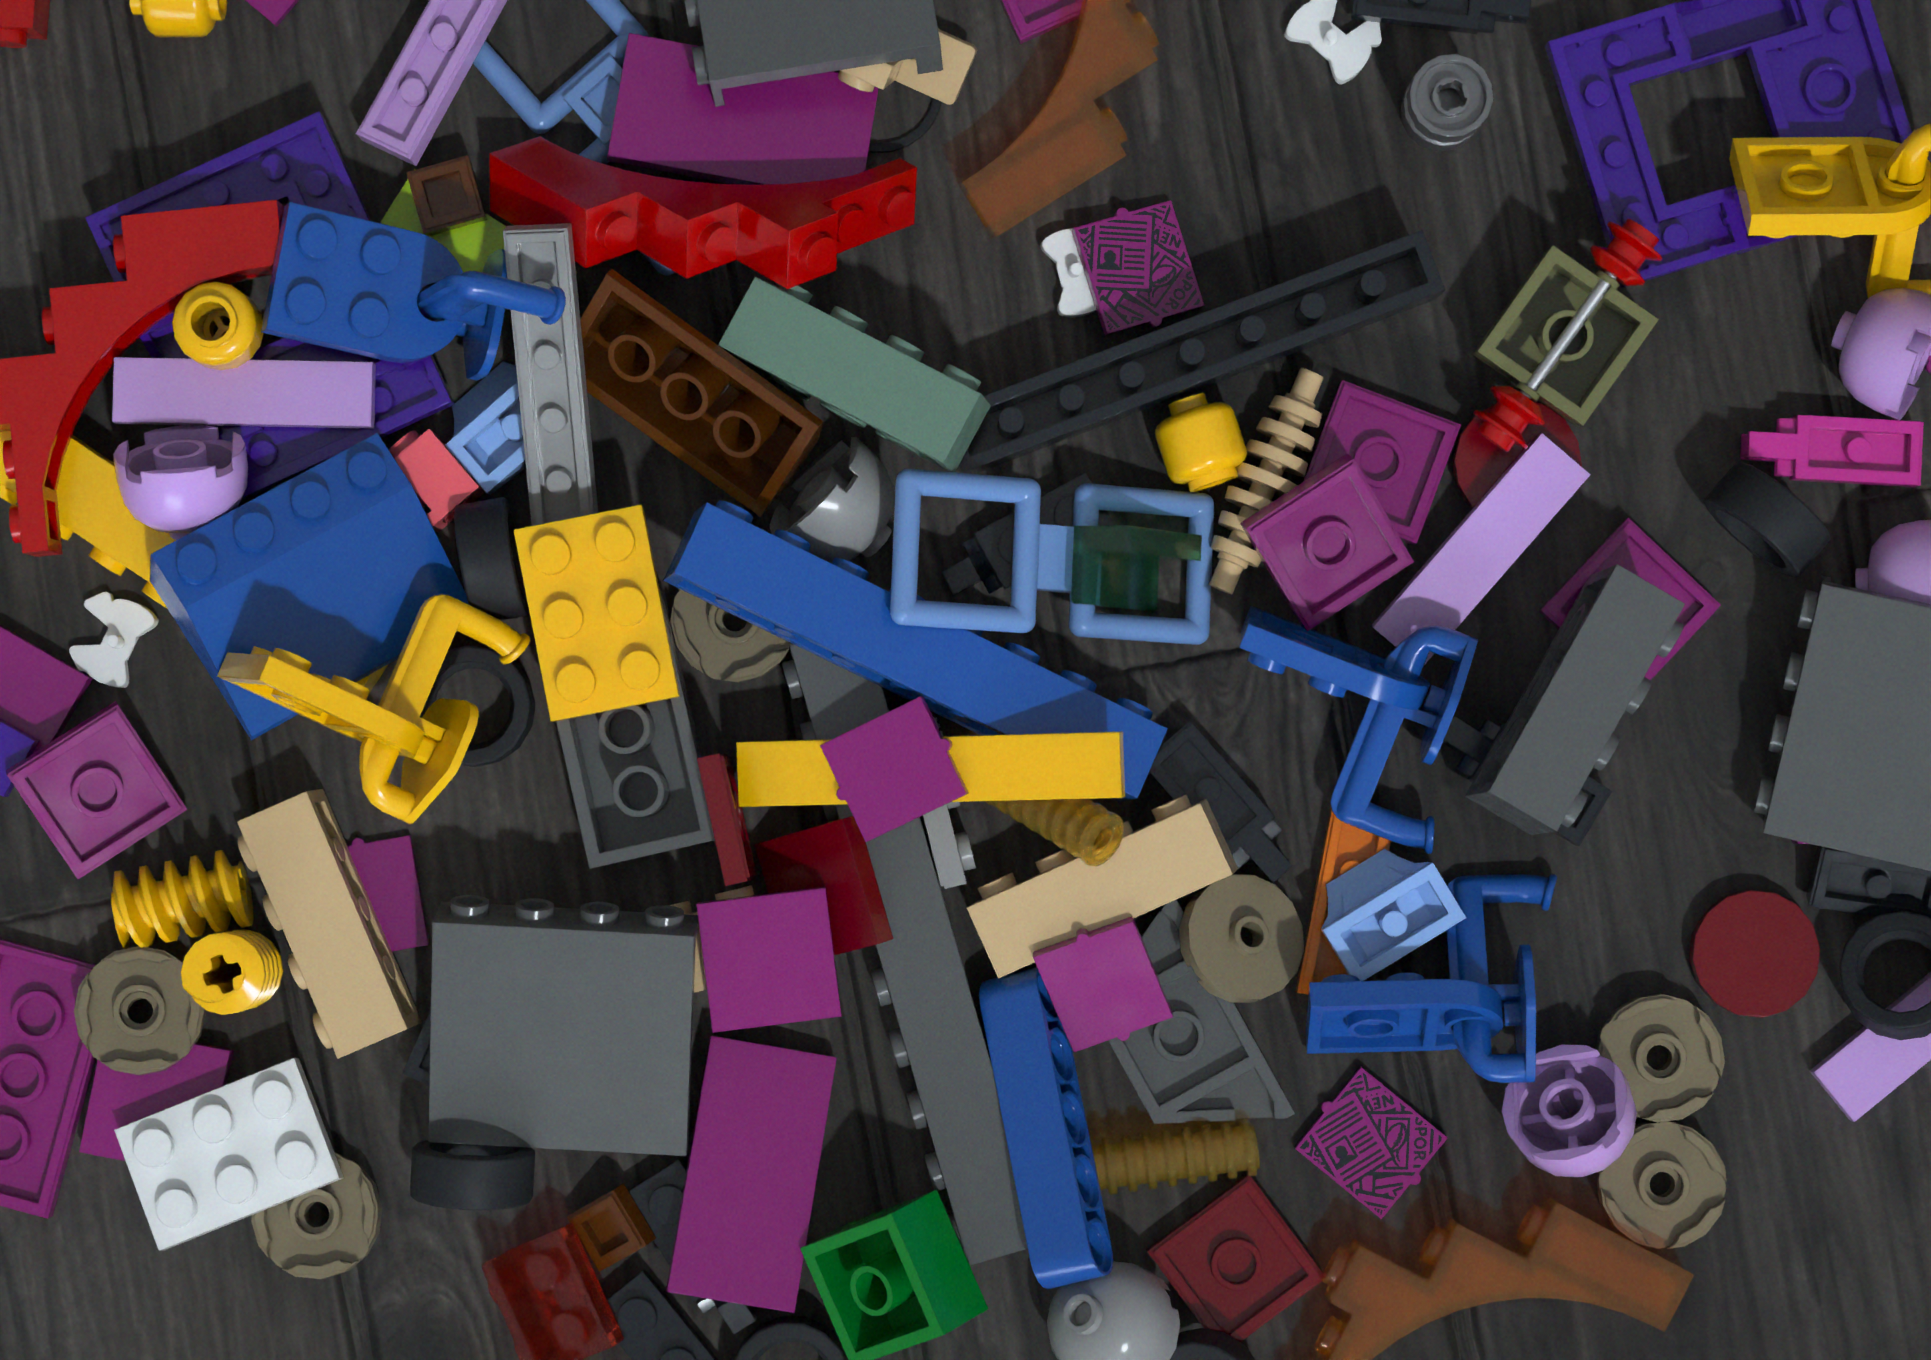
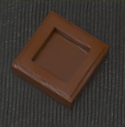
M468 155L406 172L424 235L431 236L488 220L471 159Z
M624 1183L567 1216L599 1272L656 1239Z

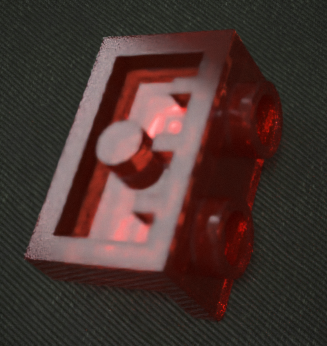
M572 1222L513 1246L482 1264V1270L488 1282L489 1293L500 1308L513 1337L515 1351L520 1360H581L612 1348L624 1340Z

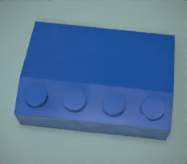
M378 433L150 555V582L251 741L298 714L217 677L227 652L250 654L254 646L271 652L275 648H280L310 661L312 666L309 674L314 673L328 679H332L333 675H337L357 682L399 658L419 609L425 600L434 595L445 594L469 604L466 593L411 483Z

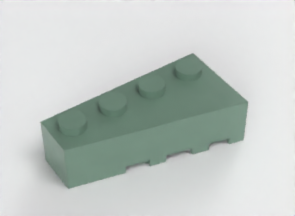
M757 277L754 278L718 346L761 377L767 376L783 386L787 391L809 401L811 396H814L821 400L820 404L839 417L863 428L868 424L877 429L875 433L885 440L949 472L956 471L991 407L984 396L977 392L981 384L978 379L950 364H946L941 373L921 363L920 361L925 353L894 335H890L885 344L865 334L864 332L869 324L838 306L833 307L830 315L809 305L813 295L798 285L786 289L777 283L772 286Z

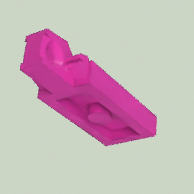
M1814 415L1778 418L1776 421V433L1748 431V434H1741L1740 460L1775 462L1774 476L1789 477V480L1917 487L1921 486L1924 422Z

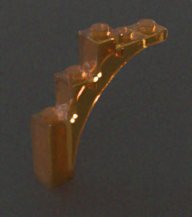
M1082 0L1079 21L1070 53L1057 83L1038 114L1022 134L994 161L959 184L960 189L991 239L999 236L1126 156L1120 145L1128 139L1122 125L1109 107L1099 111L1093 100L1158 60L1152 48L1157 46L1159 41L1152 27L1141 12L1131 16L1125 6L1133 0Z
M1547 1196L1541 1208L1533 1205L1524 1217L1517 1233V1239L1523 1242L1519 1252L1504 1246L1451 1217L1444 1229L1435 1226L1429 1234L1419 1256V1260L1426 1263L1422 1273L1405 1266L1354 1238L1347 1251L1338 1247L1331 1256L1321 1281L1329 1285L1324 1294L1331 1304L1343 1309L1344 1312L1340 1320L1333 1316L1328 1319L1317 1339L1314 1350L1322 1354L1319 1360H1371L1395 1341L1426 1323L1458 1310L1489 1302L1521 1298H1557L1591 1303L1625 1313L1665 1332L1694 1274Z

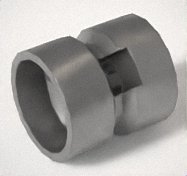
M1440 55L1426 62L1406 88L1400 105L1401 122L1408 136L1421 147L1434 151L1453 150L1467 143L1489 115L1493 102L1492 83L1481 66L1472 59L1461 55Z

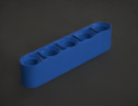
M1037 967L1011 973L1001 978L997 977L983 981L979 991L980 1007L1033 1272L1037 1281L1046 1289L1110 1274L1113 1267L1112 1245L1072 1047Z

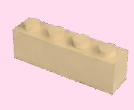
M317 789L303 792L237 821L242 836L238 837V847L247 867L252 872L258 871L267 892V895L263 896V906L266 915L277 931L283 929L292 951L288 955V965L291 974L302 990L308 988L317 1012L313 1014V1023L322 1044L327 1049L333 1047L336 1057L339 1059L422 1023L324 790Z
M1187 794L1152 809L1151 811L1156 821L1133 831L1129 821H1125L1094 835L1093 837L1098 847L1075 857L1071 847H1067L1036 861L1035 863L1040 873L1017 883L1013 873H1009L978 887L977 889L982 899L967 907V910L997 977L1001 978L1034 963V951L1076 937V932L1080 928H1085L1090 932L1131 916L1136 918L1233 875L1238 870V867L1207 799L1191 805Z

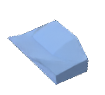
M503 361L452 406L454 435L445 444L448 450L489 495L515 478L526 468L516 366Z
M1383 849L1326 884L1328 916L1321 930L1347 974L1356 976L1360 981H1364L1466 919V916L1433 862L1413 863Z

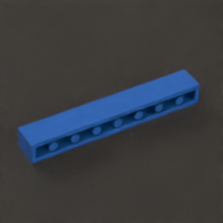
M719 500L716 506L705 503L694 512L663 581L909 701L923 696L930 711L979 735L1123 731L1125 797L1111 799L1120 803L1138 798L1168 729L1151 721L1153 712L1147 707L1126 698H1118L1116 703L1094 693L1097 685L1092 680L1068 670H1062L1060 675L1038 665L1040 656L1035 652L1011 642H1006L1004 647H1001L982 638L983 631L899 625L890 616L891 588L890 591H887L866 581L869 573L864 568L850 561L834 558L832 563L809 553L811 544L798 535L781 529H776L773 535L752 525L753 516L739 506ZM917 595V600L926 601L921 596Z

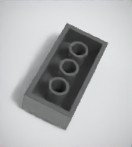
M1618 564L1590 575L1465 797L1530 835L1557 832L1561 824L1567 828L1570 827L1580 814L1588 798V794L1582 791L1581 788L1594 767L1601 771L1609 762L1618 746L1620 737L1613 734V731L1625 711L1633 714L1639 708L1651 687L1652 681L1644 676L1656 655L1665 658L1677 642L1684 625L1676 621L1685 603Z
M661 588L659 589L680 697L556 721L589 869L715 841L697 758L702 757L670 622L671 618L666 596Z

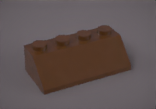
M611 269L604 277L580 318L587 392L761 517L789 486L819 439L824 421Z

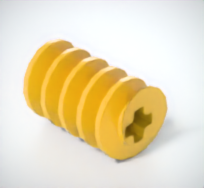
M223 850L215 851L214 866L211 871H206L198 855L190 856L188 875L186 876L180 875L173 860L165 861L162 881L156 882L147 865L139 867L137 886L131 887L122 870L114 872L111 905L115 928L124 949H128L131 937L140 948L152 946L156 931L165 943L177 941L181 926L191 938L202 936L206 920L216 933L227 931L231 921V914L241 928L252 926L253 924L252 893L245 866L242 861H239L236 866H231Z
M240 929L210 934L195 942L184 957L181 978L183 988L192 996L196 1003L206 1011L226 1015L258 1007L270 1000L280 987L284 971L281 955L271 940L259 932ZM238 962L242 974L230 980L226 968Z

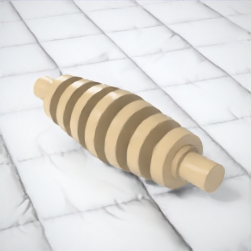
M1300 368L1290 393H1286L1285 397L1275 395L1269 405L1270 409L1281 414L1279 420L1262 417L1256 427L1257 431L1271 438L1269 443L1249 439L1246 444L1247 455L1261 462L1259 467L1244 462L1236 467L1237 478L1251 484L1249 491L1234 486H1228L1225 499L1240 507L1241 510L1238 515L1221 510L1218 524L1230 530L1231 533L1228 539L1214 535L1211 548L1219 553L1217 556L1219 562L1209 583L1210 586L1232 595L1243 569H1247L1248 565L1258 567L1262 561L1257 551L1252 549L1253 545L1240 523L1272 503L1274 495L1281 497L1298 486L1282 477L1284 471L1296 476L1305 477L1308 463L1293 455L1292 452L1294 448L1312 452L1315 438L1303 432L1302 428L1304 424L1311 427H1319L1322 414L1314 409L1316 405L1313 402L1323 381V376L1308 369Z

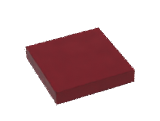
M721 753L697 758L725 886L752 880L757 875L743 808L739 807L738 786L732 759L727 754Z
M853 816L755 844L768 893L826 886L834 955L877 945L893 939L867 845Z
M1249 1173L1146 1249L1205 1329L1225 1332L1239 1342L1243 1341L1326 1278Z

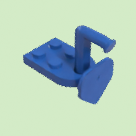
M289 202L284 206L261 333L395 363L414 362L424 359L444 348L458 335L463 337L466 378L478 381L489 374L495 361L505 308L538 316L544 324L552 325L562 316L566 297L562 288L557 286L547 289L507 279L504 249H498L488 256L482 272L466 271L463 273L459 263L449 250L427 235ZM423 287H429V288L425 289L424 291L420 292V290H421Z
M1250 606L1241 629L1239 648L1250 652L1247 659L1250 663L1277 674H1283L1286 666L1310 675L1308 681L1310 686L1336 697L1344 698L1346 691L1350 690L1370 698L1333 789L1330 802L1332 812L1339 820L1395 843L1422 848L1425 853L1431 854L1433 851L1435 827L1433 816H1428L1426 820H1419L1383 808L1370 801L1404 718L1426 726L1420 744L1421 762L1429 765L1433 764L1459 704L1478 639L1447 627L1436 625L1423 627L1402 640L1385 658L1316 630L1310 629L1306 631L1300 624ZM1429 652L1455 661L1442 688L1434 685L1430 687V683L1420 676Z
M1530 874L1465 875L1452 880L1448 884V888L1465 914L1466 919L1446 930L1449 979H1425L1422 975L1416 973H1399L1388 977L1385 981H1360L1359 978L1353 975L1338 974L1328 976L1322 979L1321 982H1309L1306 1019L1307 1054L1458 1049L1472 1070L1488 1081L1498 1083L1535 1082L1536 993L1530 944L1519 945L1513 973V984L1489 985L1483 904L1531 903L1542 905L1541 909L1548 911L1557 875L1550 874L1549 877ZM1503 1016L1504 1026H1515L1517 1053L1492 1054L1491 1038L1502 1030Z

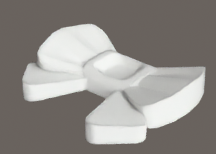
M1310 0L1293 15L1285 29L1284 37L1292 42L1309 44L1329 61L1335 82L1340 85L1347 83L1362 70L1371 54V47H1378L1382 41L1380 23L1366 21L1346 35L1332 23L1337 0Z
M1064 229L1046 237L1041 242L1040 247L1056 263L1062 287L1057 305L1058 314L1070 318L1081 317L1096 311V307L1073 238L1072 229Z
M102 592L84 601L85 608L108 627L101 644L72 646L69 649V653L79 671L86 672L90 677L105 685L126 688L129 684L127 661L139 637L154 629L159 619L150 609L139 603L125 599L114 600L111 593Z

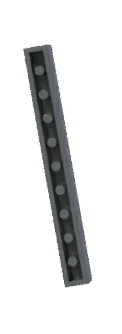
M794 644L789 645L793 659L782 662L792 699L804 696L811 721L800 724L804 740L834 739L890 712L883 687ZM848 804L823 805L828 822L853 816ZM919 817L866 842L893 935L892 940L876 945L882 967L871 969V974L881 1007L893 1003L900 1026L898 1029L889 1031V1036L898 1067L902 1068L911 1065L918 1090L906 1094L916 1129L929 1127L935 1152L925 1154L924 1156L934 1190L937 1189V1191L947 1189L953 1213L948 1214V1217L961 1247L965 1251L969 1265H974L1028 1249L992 1063L924 828Z

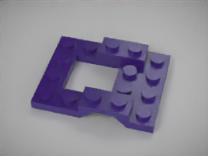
M1693 0L1677 2L1548 41L1545 45L1607 246L1614 238L1607 226L1608 222L1611 221L1622 227L1627 218L1642 225L1659 239L1654 250L1662 256V260L1653 261L1646 259L1639 268L1645 281L1735 253L1737 255L1800 235H1789L1784 238L1748 236L1736 185L1666 205L1629 86L1678 71L1682 74L1747 54L1773 138L1874 137L1902 143L1912 133L1870 0ZM1619 282L1620 289L1628 287Z
M319 111L85 217L114 282L127 280V274L119 273L117 270L113 250L114 235L122 234L121 216L278 200L281 204L290 201L371 221L324 116ZM174 312L157 322L140 337L152 358L191 359L183 353L174 338L172 326ZM282 338L258 349L250 360L373 362L376 364L374 429L260 426L214 427H218L219 439L232 442L233 432L241 435L245 442L248 478L242 502L298 476L376 433L381 438L455 404L432 355L414 362L395 363Z

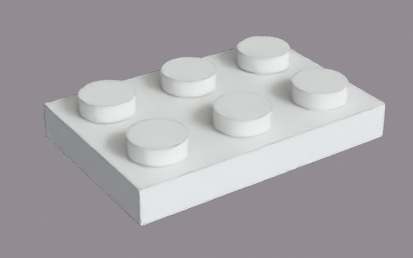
M292 1058L114 1130L159 1251L169 1249L344 1178L299 1058Z

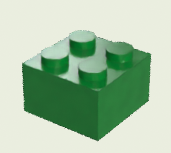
M937 1189L847 1223L800 1248L848 1360H874L947 1334L988 1310V1306Z

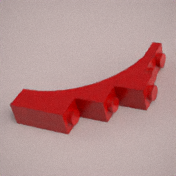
M541 136L489 153L490 211L513 225L571 223L575 262L585 268L638 250L687 279L737 260L784 288L789 289L836 271L838 253L914 225L917 167L901 158L852 176L790 184L740 185L691 182L627 171L572 153Z
M278 200L121 216L122 234L114 235L113 250L117 270L119 273L127 274L126 281L49 288L51 306H45L42 309V326L46 343L48 345H55V353L0 359V432L11 431V440H5L3 443V463L8 479H15L18 503L11 505L9 508V525L14 543L22 544V553L35 557L63 554L57 486L64 456L84 408L97 386L114 365V357H121L138 338L157 322L173 313L184 294L197 285L215 281L233 285L249 279L271 276L284 206Z

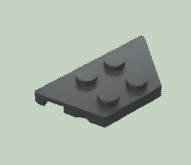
M1177 899L1163 905L1141 938L1169 1002L1173 1017L1130 1032V1037L1125 1041H1121L1117 1037L1108 1040L1153 1123H1185L1186 1121L1205 1120L1210 1122L1236 1121L1235 1119L1253 1118L1285 1119L1294 1115L1295 1113L1235 1004L1208 993L1197 982L1201 979L1194 973L1192 966L1187 967L1181 954L1179 932L1184 912Z

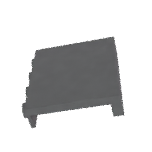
M685 0L689 27L701 25L704 45L692 47L698 86L710 84L715 107L725 105L723 89L913 58L916 60L918 74L943 70L941 44L933 0Z
M1821 575L1818 592L1806 589L1797 627L1808 629L1803 654L1790 653L1783 689L1793 691L1794 694L1789 715L1776 714L1768 751L1779 753L1774 777L1761 776L1754 812L1765 815L1763 821L1764 834L1931 871V604L1834 584L1831 582V577Z
M460 895L453 897L450 902L441 901L432 922L428 1142L686 1156L692 1130L690 1085L695 947L699 926L698 915H686L683 909L668 905L652 906L647 908L645 912L619 911L617 905L608 902L585 903L581 905L580 909L556 908L553 902L538 898L522 899L517 901L515 905L489 904V899L478 895Z

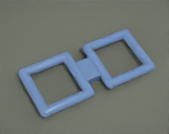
M586 0L617 37L542 103L485 40L473 65L533 132L538 134L548 132L573 110L597 137L579 155L603 164L610 162L607 161L628 35L633 33L648 36L644 27L620 0ZM640 252L658 273L662 275L675 273Z
M910 468L898 473L895 483L890 616L895 623L906 626L1027 633L1034 628L1036 623L1038 590L1070 593L1069 629L1077 637L1200 645L1208 639L1211 607V586L1209 583L1212 578L1213 556L1211 545L1214 530V501L1210 495L1199 492L1084 483L1079 485L1074 492L1073 526L1040 524L1041 488L1037 481L1030 478ZM921 496L1015 503L1010 606L917 600ZM1099 510L1189 517L1185 619L1095 612Z

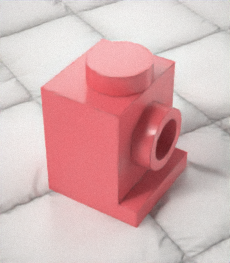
M431 429L425 431L421 436L416 430H412L389 449L411 483L422 507L427 505L432 510L427 514V517L434 531L438 533L454 520L456 505L475 502L485 493L483 488L448 450L444 441Z

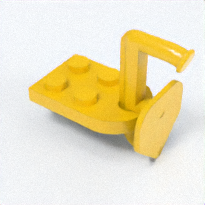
M1931 123L1914 130L1902 143L1874 137L1732 138L1729 160L1748 236L1784 238L1789 235H1830L1846 238L1853 235H1874L1866 278L1867 297L1869 298L1885 289L1908 288L1931 295V279L1909 280L1918 227L1931 215V163L1928 160L1929 151H1931Z
M439 594L425 600L420 607L378 706L366 700L370 692L368 688L337 675H333L332 679H328L314 673L309 674L312 666L310 661L280 648H275L271 652L254 646L250 654L227 652L217 677L336 732L362 742L359 755V770L362 790L369 802L382 812L408 824H413L456 775L478 722L479 711L475 704L466 700L444 698L436 700L427 709L423 717L420 718L456 631L495 650L500 654L499 661L505 665L516 660L525 651L530 643V636L526 633L519 634L503 621L452 596ZM398 755L405 757L402 764L401 788L387 782Z

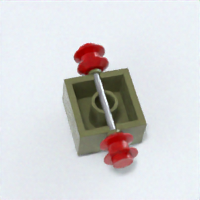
M1627 218L1622 227L1611 221L1608 222L1607 226L1614 236L1607 247L1592 245L1590 248L1595 265L1601 269L1596 274H1593L1554 245L1549 247L1472 353L1513 382L1517 389L1521 390L1519 392L1511 386H1492L1490 390L1497 402L1491 411L1475 410L1473 412L1483 421L1476 431L1508 453L1514 444L1527 449L1528 446L1521 435L1527 425L1543 426L1545 424L1540 407L1530 399L1536 402L1537 400L1575 427L1584 426L1658 322V318L1616 290L1620 285L1618 282L1625 286L1644 285L1645 280L1639 271L1641 265L1646 259L1653 261L1662 260V256L1654 250L1659 239L1637 222Z

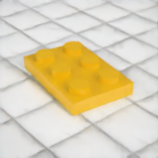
M636 505L514 529L550 721L555 722L680 697L644 507Z

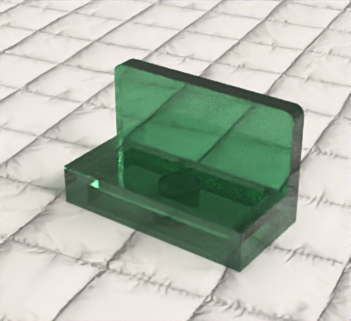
M1127 525L1074 526L1072 603L1136 611H1155L1158 603L1159 561H1201L1202 535Z

